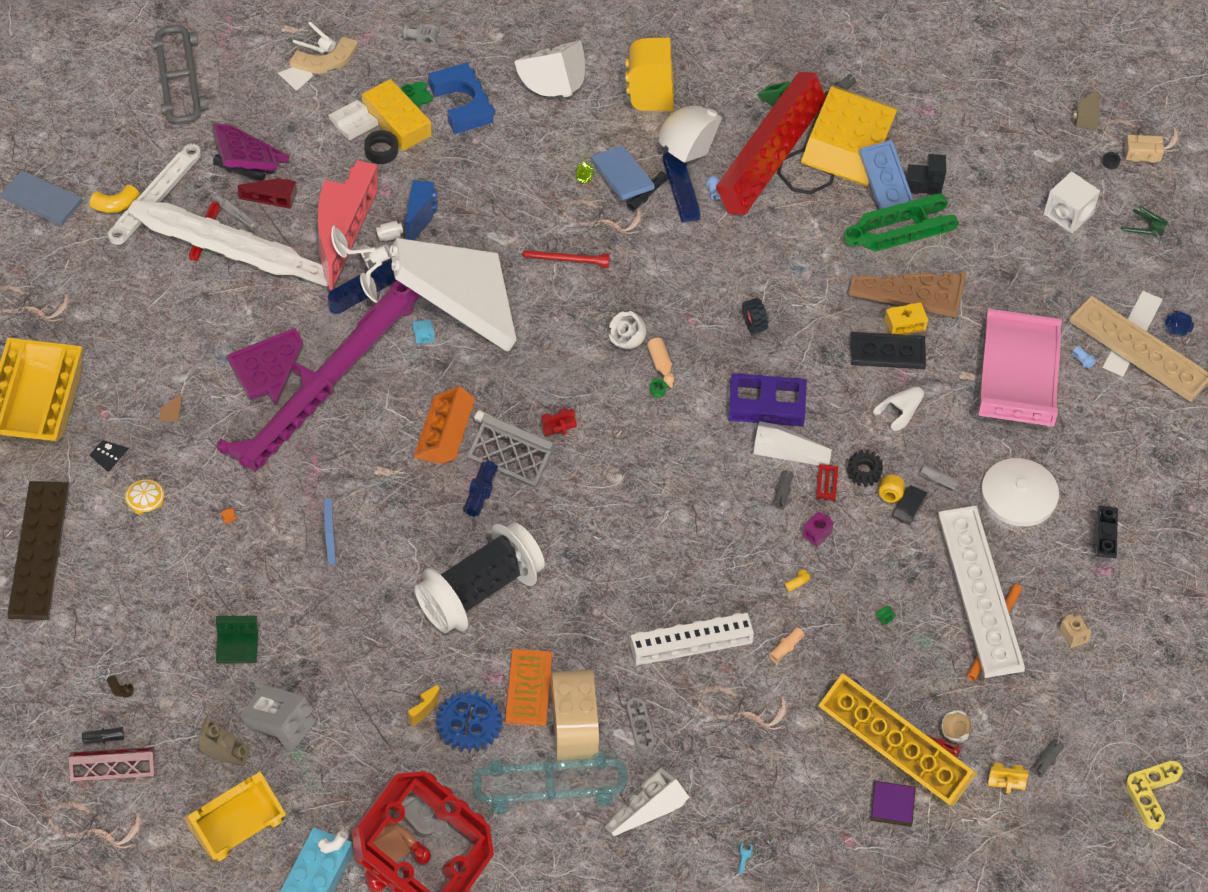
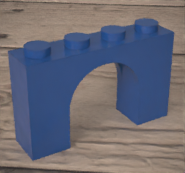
M467 62L428 74L429 87L434 97L452 92H463L473 98L466 105L447 110L448 124L454 134L493 123V115H495L494 106L489 104L487 93L482 91L481 82L477 81L474 69L470 68Z

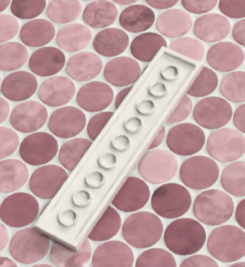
M977 506L938 512V518L984 677L1024 672L1025 666Z

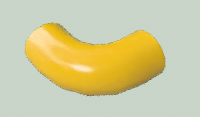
M126 185L115 195H106L96 191L91 196L89 206L105 213H119L127 210L133 201L140 196V193L132 185Z

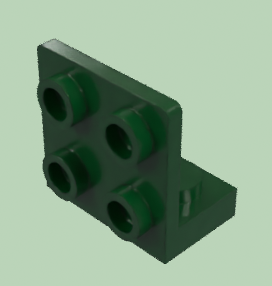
M216 616V663H256L259 632L257 616Z

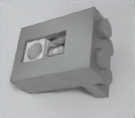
M266 685L261 687L240 714L248 729L278 737L284 748L290 752H293L316 722L311 715L313 709L305 696Z

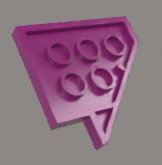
M213 123L212 130L224 166L270 171L277 170V162H288L289 155L232 125Z
M293 328L226 356L250 400L268 393L274 405H276L293 370L291 365L297 361L304 345L296 328Z

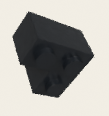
M928 154L926 165L908 164L906 180L911 192L942 194L946 175V155Z

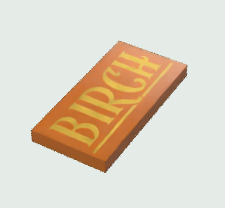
M512 649L505 723L546 726L553 652Z

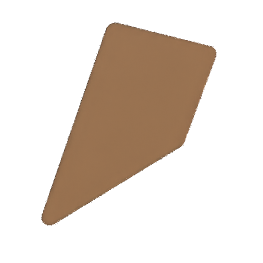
M182 395L177 396L161 407L159 421L178 422Z

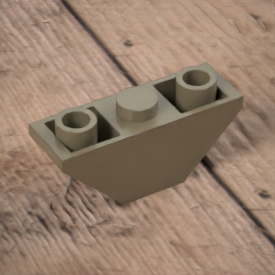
M209 717L204 719L199 734V750L213 760L245 766L250 748Z

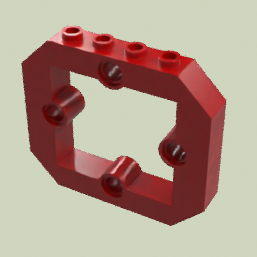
M426 771L398 773L390 777L351 830L355 860L393 892H431L414 878V868L410 863H396L373 844L385 826L395 825L404 819L405 808L401 803L409 792L412 791L434 809L438 819L447 820L472 841L463 856L453 857L444 863L443 872L447 879L437 891L468 892L494 856L490 825L485 822V818L481 814L472 811L465 801L454 796L450 788L442 786L431 773ZM445 804L449 805L450 813L445 809ZM389 809L394 812L395 818L389 815ZM454 863L459 866V872L454 869ZM398 869L403 872V879L398 876Z

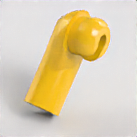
M802 569L798 571V577L785 582L788 592L809 582L810 574H808L807 570Z

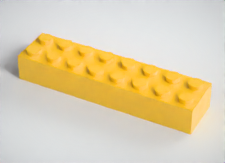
M844 673L840 675L818 705L953 807L978 774Z

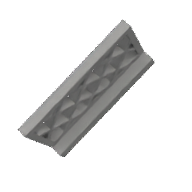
M484 414L481 420L482 424L467 457L537 487L548 460L556 449V445ZM485 428L492 430L494 438L484 440L483 433ZM505 436L509 437L512 445L501 448L499 439ZM496 440L499 450L489 454L486 444ZM526 444L529 452L519 456L515 446ZM484 446L487 455L480 458L474 456L476 448ZM513 448L516 457L506 461L503 451ZM538 451L546 453L543 461L535 462L533 453ZM501 453L504 462L498 465L493 464L491 456ZM530 455L533 465L523 468L520 459ZM518 460L521 470L513 473L510 471L508 464ZM535 467L537 475L534 481L527 479L525 471Z

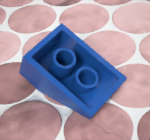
M412 181L406 216V240L414 241L431 222L434 212H437L438 201L435 200H437L438 190L435 189L434 182Z

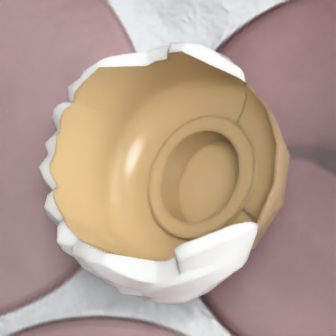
M959 710L947 713L942 719L941 724L942 734L945 738L957 744L963 743L968 739L973 726L966 713Z

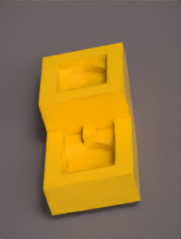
M438 685L420 695L421 703L408 711V722L412 727L421 722L436 706L440 698V687Z

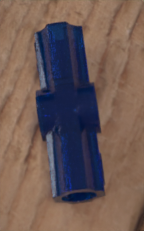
M492 461L482 462L476 478L472 479L469 496L464 505V512L469 516H479L486 499H489L491 495L493 481L498 471V466Z

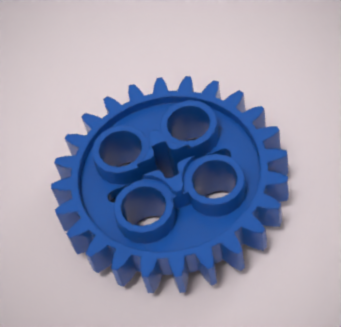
M470 690L467 691V695L459 691L458 697L452 694V700L446 698L445 705L440 704V711H437V733H440V739H445V745L452 743L453 750L457 746L460 747V752L467 748L468 753H471L472 748L479 752V746L487 749V742L493 745V738H499V732L502 731L501 724H503V718L501 717V710H498V703L493 704V698L486 700V693L480 697L478 691L474 695H471ZM474 706L475 708L472 712V719L469 722L467 736H464L466 732V723H468L470 717L471 707ZM459 709H465L466 711L460 712V711H458V710H459ZM484 713V714H486V715H485V716H479L478 714ZM456 726L461 727L460 729H453ZM473 731H480L481 733H479V734H474V733H472V732H473Z

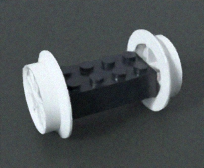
M516 522L511 523L507 527L502 524H495L491 529L493 541L441 575L430 568L424 570L423 581L415 586V594L423 612L438 630L443 633H447L454 628L459 631L467 630L468 618L466 612L516 578L527 586L536 584L537 573L544 569L545 562L538 544L522 525Z

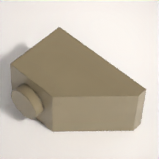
M1098 91L1081 100L1077 105V109L1073 110L1072 120H1075V128H1097L1099 121Z

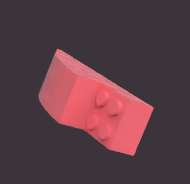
M357 160L354 167L350 168L349 178L345 179L344 184L324 180L318 205V242L320 262L329 290L334 289L349 255L347 254V257L343 258L335 250L331 238L332 227L335 225L344 234L348 249L351 250L378 191V165Z

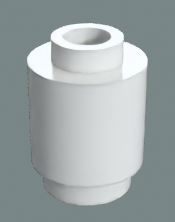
M397 221L380 224V227H376L379 242L395 240L396 238H401V234H404L401 223L398 224Z

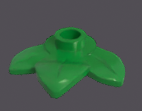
M414 82L412 85L404 84L400 88L419 109L421 104H428L433 100V96L425 91L427 88L426 82Z

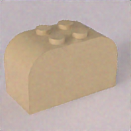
M593 670L551 672L550 691L557 761L598 758L599 727Z

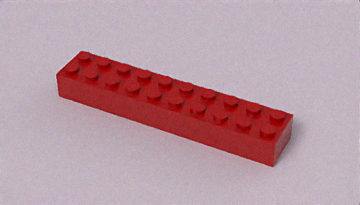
M798 72L716 185L728 214H747L822 108L826 95L816 72Z

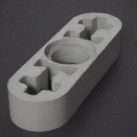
M634 697L627 702V715L637 751L642 754H649L653 751L655 743L645 702L641 698ZM633 705H636L637 708H639V715L637 716L636 711L633 708ZM643 722L646 724V728L642 730L637 729L635 724ZM644 735L648 746L642 744V736Z

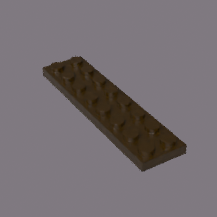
M29 481L7 614L8 619L49 620L69 493V482Z

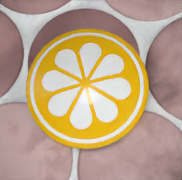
M138 480L132 483L126 490L125 501L136 514H143L144 512L153 511L164 504V490L154 480Z

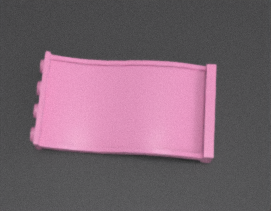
M988 309L985 321L986 332L979 416L1055 426L1058 414L1057 385L1062 319Z

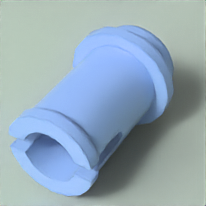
M716 176L709 177L706 182L712 200H714V195L715 200L721 198L716 188L720 180Z
M1081 346L1076 347L1072 352V355L1083 364L1084 368L1090 369L1096 362L1094 356L1089 355Z

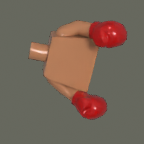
M398 824L385 826L373 842L375 846L393 861L399 860L412 851L415 861L419 865L424 866L430 862L432 856L430 850L417 841L408 829ZM364 868L367 886L370 891L382 892L386 885Z

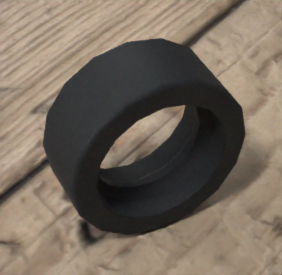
M385 130L374 131L367 135L364 140V150L367 159L376 164H386L393 161L398 155V140L396 136ZM376 143H387L392 146L384 152H377L371 149V146Z

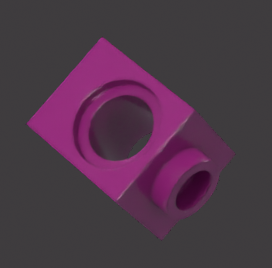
M818 511L804 525L802 536L818 547L832 533L834 522L830 517Z

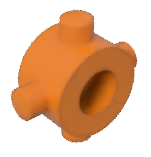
M233 508L226 509L220 513V515H223L224 523H231L237 519Z

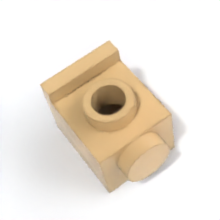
M1073 614L1065 616L1060 626V631L1070 648L1087 643L1092 633L1080 615L1075 617Z

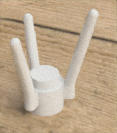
M312 22L308 24L321 36L318 41L319 47L293 40V43L316 50L321 54H324V52L331 53L336 47V42L326 36Z

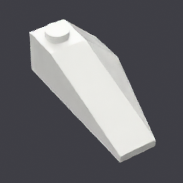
M759 421L753 454L813 465H829L831 449L778 424Z
M660 768L641 785L643 790L637 796L633 795L629 799V806L620 809L605 828L613 836L682 807L690 797L673 776Z

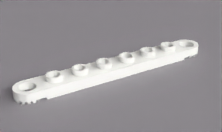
M192 143L184 146L183 150L171 160L136 200L161 202L201 157L200 147L197 144L192 145ZM195 151V154L188 155V152ZM127 209L110 231H108L109 241L116 245L123 244L142 222L131 215ZM117 233L122 234L121 237H119V238H118V237H117V238H116V237L114 238V236H113V235H115V234H117Z

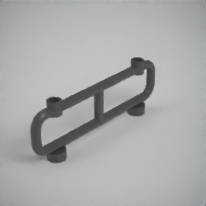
M181 25L163 27L156 32L155 40H151L153 50H157L164 98V104H161L162 115L166 114L167 119L175 124L192 122L199 118L201 110L208 109L206 95L199 96L192 54L191 46L198 45L196 31L189 32L186 27ZM181 32L183 34L188 69L167 72L162 36L168 33ZM189 76L194 112L190 115L174 116L168 79Z

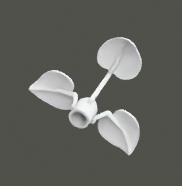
M334 225L331 238L335 250L343 258L347 257V254H362L369 270L366 274L361 273V286L366 295L377 303L376 285L370 275L371 272L377 273L378 266L382 265L383 261L391 258L388 245L385 244L378 248L361 245L360 250H349L344 234Z

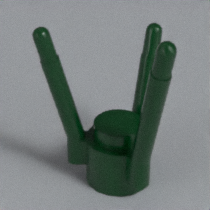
M1140 206L1139 209L1143 212L1133 209V212L1152 221L1150 228L1153 230L1121 227L1123 231L1157 236L1158 233L1163 234L1168 221Z

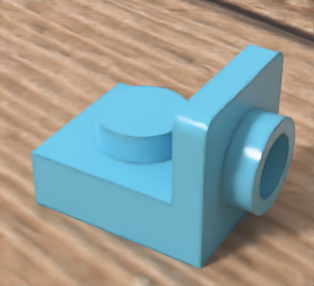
M431 319L412 322L416 344L434 342V328L432 327Z

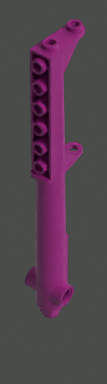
M398 280L394 282L386 294L357 323L356 329L316 372L297 362L291 365L293 371L302 377V386L253 439L232 443L220 439L217 442V450L222 454L227 453L236 459L242 467H248L254 472L263 467L267 459L278 451L282 443L287 441L297 428L302 426L304 420L315 412L320 403L326 401L328 395L334 393L333 385L401 316L405 317L413 313L414 303L421 295Z

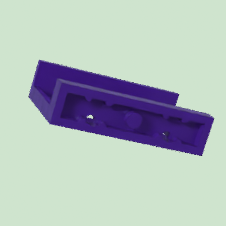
M731 373L728 421L759 423L760 421L778 425L804 427L807 379ZM738 387L761 389L760 399L739 398ZM776 390L799 392L798 402L777 401Z

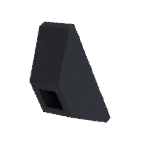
M1098 506L1093 551L1096 556L1114 559L1117 557L1118 508Z

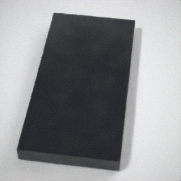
M851 332V365L925 369V336Z

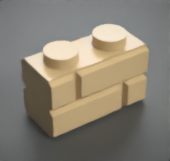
M1127 135L1124 144L1125 160H1132L1133 162H1161L1164 153L1163 137Z

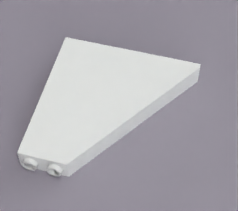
M396 238L393 245L389 248L395 279L503 350L510 351L516 342V335L498 253Z

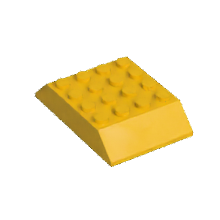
M835 85L831 86L808 140L801 163L868 187L869 180L858 150L886 142L899 108Z
M7 338L0 361V435L58 441L64 437L81 377L82 346Z

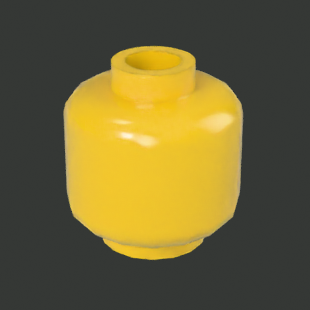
M893 474L883 477L879 487L880 497L889 503H895L902 499L905 491L904 480L900 476Z

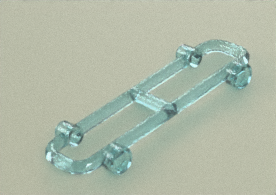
M603 752L595 753L593 755L594 759L503 765L501 760L496 759L490 762V766L482 767L475 772L473 776V789L475 797L480 802L492 804V812L495 814L508 812V802L596 796L597 805L604 807L613 803V795L625 790L627 786V773L625 765L621 760L606 758V754ZM607 766H614L618 769L619 784L617 786L555 791L553 770L588 767L604 769ZM545 771L547 791L502 795H485L482 792L481 778L484 775L498 777L505 773Z

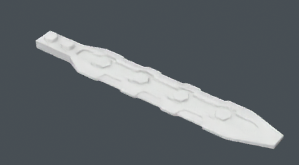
M134 200L128 209L131 215L153 231L191 242L194 246L224 254L225 257L249 263L275 275H295L317 284L328 286L322 265L300 257L289 246L262 239L245 230H237L221 224L217 220L201 217L169 203Z

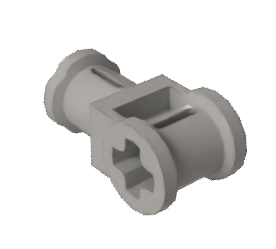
M420 23L419 27L405 24L403 38L417 39V43L424 44L425 46H434L436 43L435 37L439 33V27L432 23Z

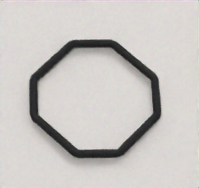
M799 149L789 154L786 159L805 152V149ZM782 164L777 170L778 176L784 181V183L790 188L791 191L809 195L832 185L834 180V174H831L830 181L828 183L811 191L793 188V186L780 173Z

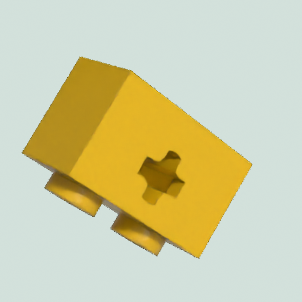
M921 302L910 303L905 306L886 309L884 322L889 334L907 335L926 331L928 317Z

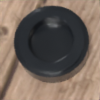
M1108 152L1104 154L1102 164L1107 169H1116L1119 167L1121 158L1114 152Z

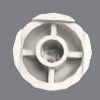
M632 311L620 312L613 318L609 326L611 328V334L609 333L611 342L624 349L638 347L644 341L647 333L644 320Z

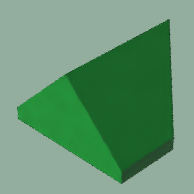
M790 81L768 85L757 95L773 107L789 86Z

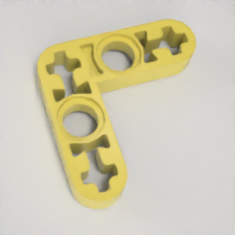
M1169 761L1132 773L1126 781V789L1144 823L1150 829H1159L1165 820L1164 813L1151 790L1180 779L1183 769L1176 761ZM1170 768H1171L1172 771H1175V770H1176V774H1175V775H1174L1173 772H1169V773H1168V771H1169ZM1149 774L1158 775L1160 780L1152 781L1149 778ZM1134 781L1135 783H1140L1139 787H1137L1136 784L1132 785V782ZM1140 798H1148L1151 804L1143 805L1140 802ZM1152 815L1154 818H1158L1157 822L1154 819H1150Z

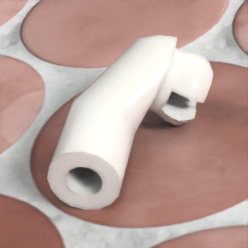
M340 831L331 842L326 838L321 839L318 842V847L325 854L340 850L348 835L344 831Z

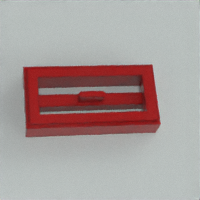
M819 464L816 500L824 498L825 501L831 499V501L835 502L838 466ZM823 469H825V489L824 493H821ZM830 470L834 471L832 494L828 493Z

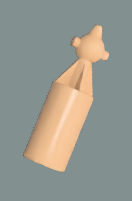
M654 338L647 343L656 370L664 375L663 380L672 388L674 376L670 373L672 366L663 339Z

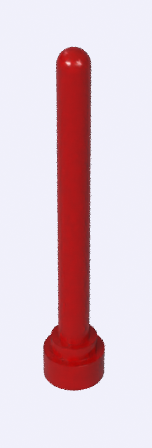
M528 250L522 252L525 258L595 263L601 266V268H609L610 254L608 253L588 256Z

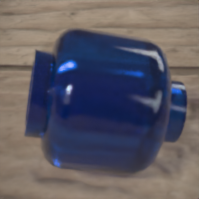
M1175 310L1167 315L1165 326L1169 333L1184 337L1188 332H1192L1194 322H1192L1190 314Z

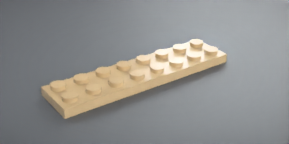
M1093 296L1070 317L1069 322L1190 402L1208 385V372Z

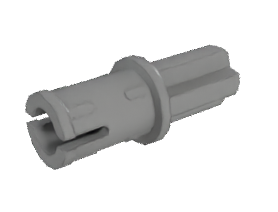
M926 464L920 472L921 476L934 481L936 485L940 483L953 490L956 489L959 482L943 474V470H936Z

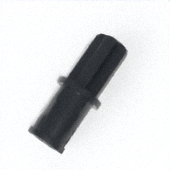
M102 727V730L82 733L83 744L99 742L106 744L107 741L124 740L123 727L104 729Z

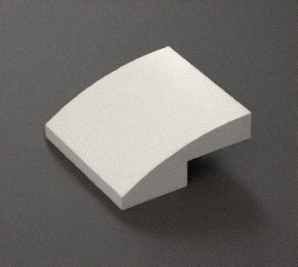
M358 100L328 115L334 126L348 140H352L379 125L378 120L368 113L367 107Z

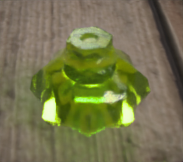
M588 162L579 163L575 169L576 179L582 184L591 182L594 170Z

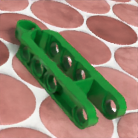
M940 193L864 213L858 225L850 226L845 230L844 241L848 246L856 247L863 245L864 248L877 252L950 232L958 227L959 221L955 215H941L930 219L927 217V215L942 211L947 207L948 201ZM913 219L915 222L914 225L908 224L903 228L890 229L888 232L881 234L868 232Z

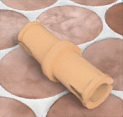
M795 627L786 638H782L779 641L780 644L769 653L771 660L778 663L788 652H792L794 646L805 636L803 631Z

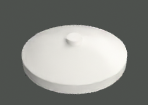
M1011 458L994 464L986 472L981 486V496L986 508L997 519L1014 526H1033L1045 521L1052 515L1059 499V489L1053 475L1042 465L1027 459Z

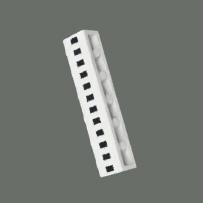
M736 613L723 618L715 617L707 621H695L691 624H678L665 629L657 628L654 631L637 632L631 635L630 647L635 665L637 666L751 644L754 632L748 613Z

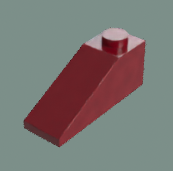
M281 178L240 184L237 187L238 196L241 200L288 209L292 208L297 194L296 181Z

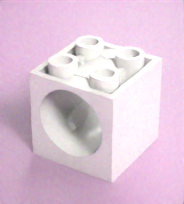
M1071 171L1050 191L1044 215L1073 233L1094 214L1100 190Z

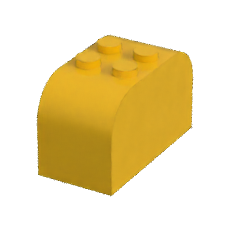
M670 37L636 40L629 48V58H626V69H629L626 72V82H629L627 83V94H630L631 104L637 110L674 111Z

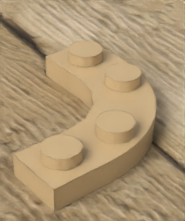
M342 36L336 48L331 53L322 56L296 50L289 62L290 67L316 74L327 73V70L334 68L338 70L350 61L358 48V41Z

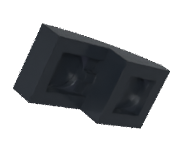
M910 485L892 515L893 518L911 525L928 493Z

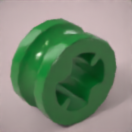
M662 379L652 380L650 383V394L656 398L663 397L666 394V382Z
M885 606L876 613V617L880 619L881 625L890 623L896 617L895 612H891L892 608L890 606Z

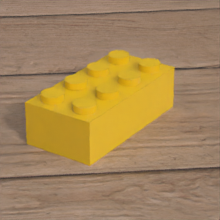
M392 79L362 93V104L367 107L368 113L378 120L382 130L391 132L396 136L398 147L402 151L432 136L431 121Z

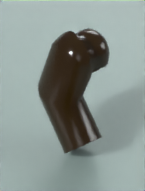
M116 676L107 678L106 681L113 695L128 698L133 694V685H120Z

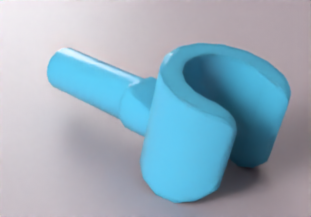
M744 842L740 845L739 855L741 856V862L738 870L740 874L744 872L747 858H750L752 855V844L750 850L743 849Z

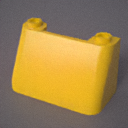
M258 772L190 813L183 820L212 861L217 859L219 862L229 856L228 851L247 838L269 825L274 828L282 823L283 820L281 818L286 813L262 773Z

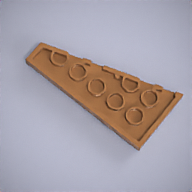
M944 272L943 275H933L932 273L903 274V277L887 275L881 278L875 276L852 277L849 295L898 306L921 302L924 310L927 312L957 318L966 272H960V274Z

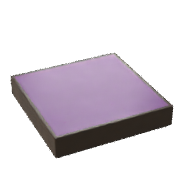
M874 781L870 821L912 827L916 787Z

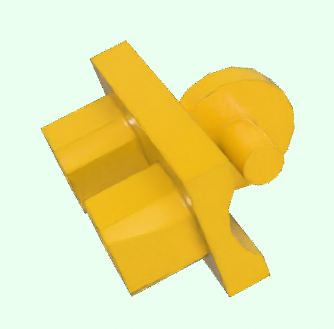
M994 762L990 768L988 786L1005 788V793L1010 794L1011 788L1025 790L1028 770H1024L1022 765H1014L1012 769L1004 768L1002 763Z

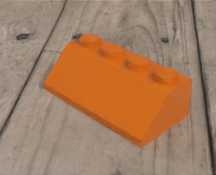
M461 386L433 397L414 453L415 458L444 464L455 460L475 401V398Z

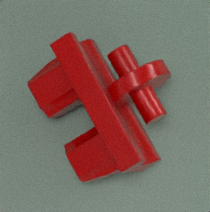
M562 408L559 409L557 414L551 415L547 413L541 416L545 437L559 432L564 436L567 435V430L577 427L574 409Z

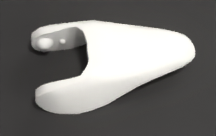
M917 386L894 394L881 402L874 409L873 414L875 416L881 414L888 404L893 403L903 413L891 423V429L893 431L901 430L911 420L924 397V390Z

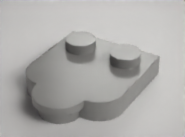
M416 794L402 803L405 808L404 819L419 836L428 837L432 835L434 838L442 839L449 834V822L438 819L434 809ZM445 804V809L450 813L449 805Z

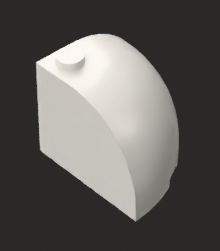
M581 40L561 44L552 48L551 51L549 48L537 51L535 54L530 55V57L526 55L515 60L516 69L521 80L532 91L543 96L562 95L563 97L573 95L572 92L582 85L585 75V57Z
M700 106L683 107L673 112L665 120L659 131L658 141L663 147L666 145L669 148V153L683 162L706 156L722 117L717 115V112L712 109Z

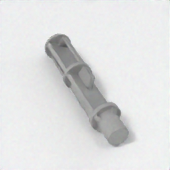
M219 194L215 197V201L220 204L221 208L230 213L250 231L257 229L258 223L227 198H223Z

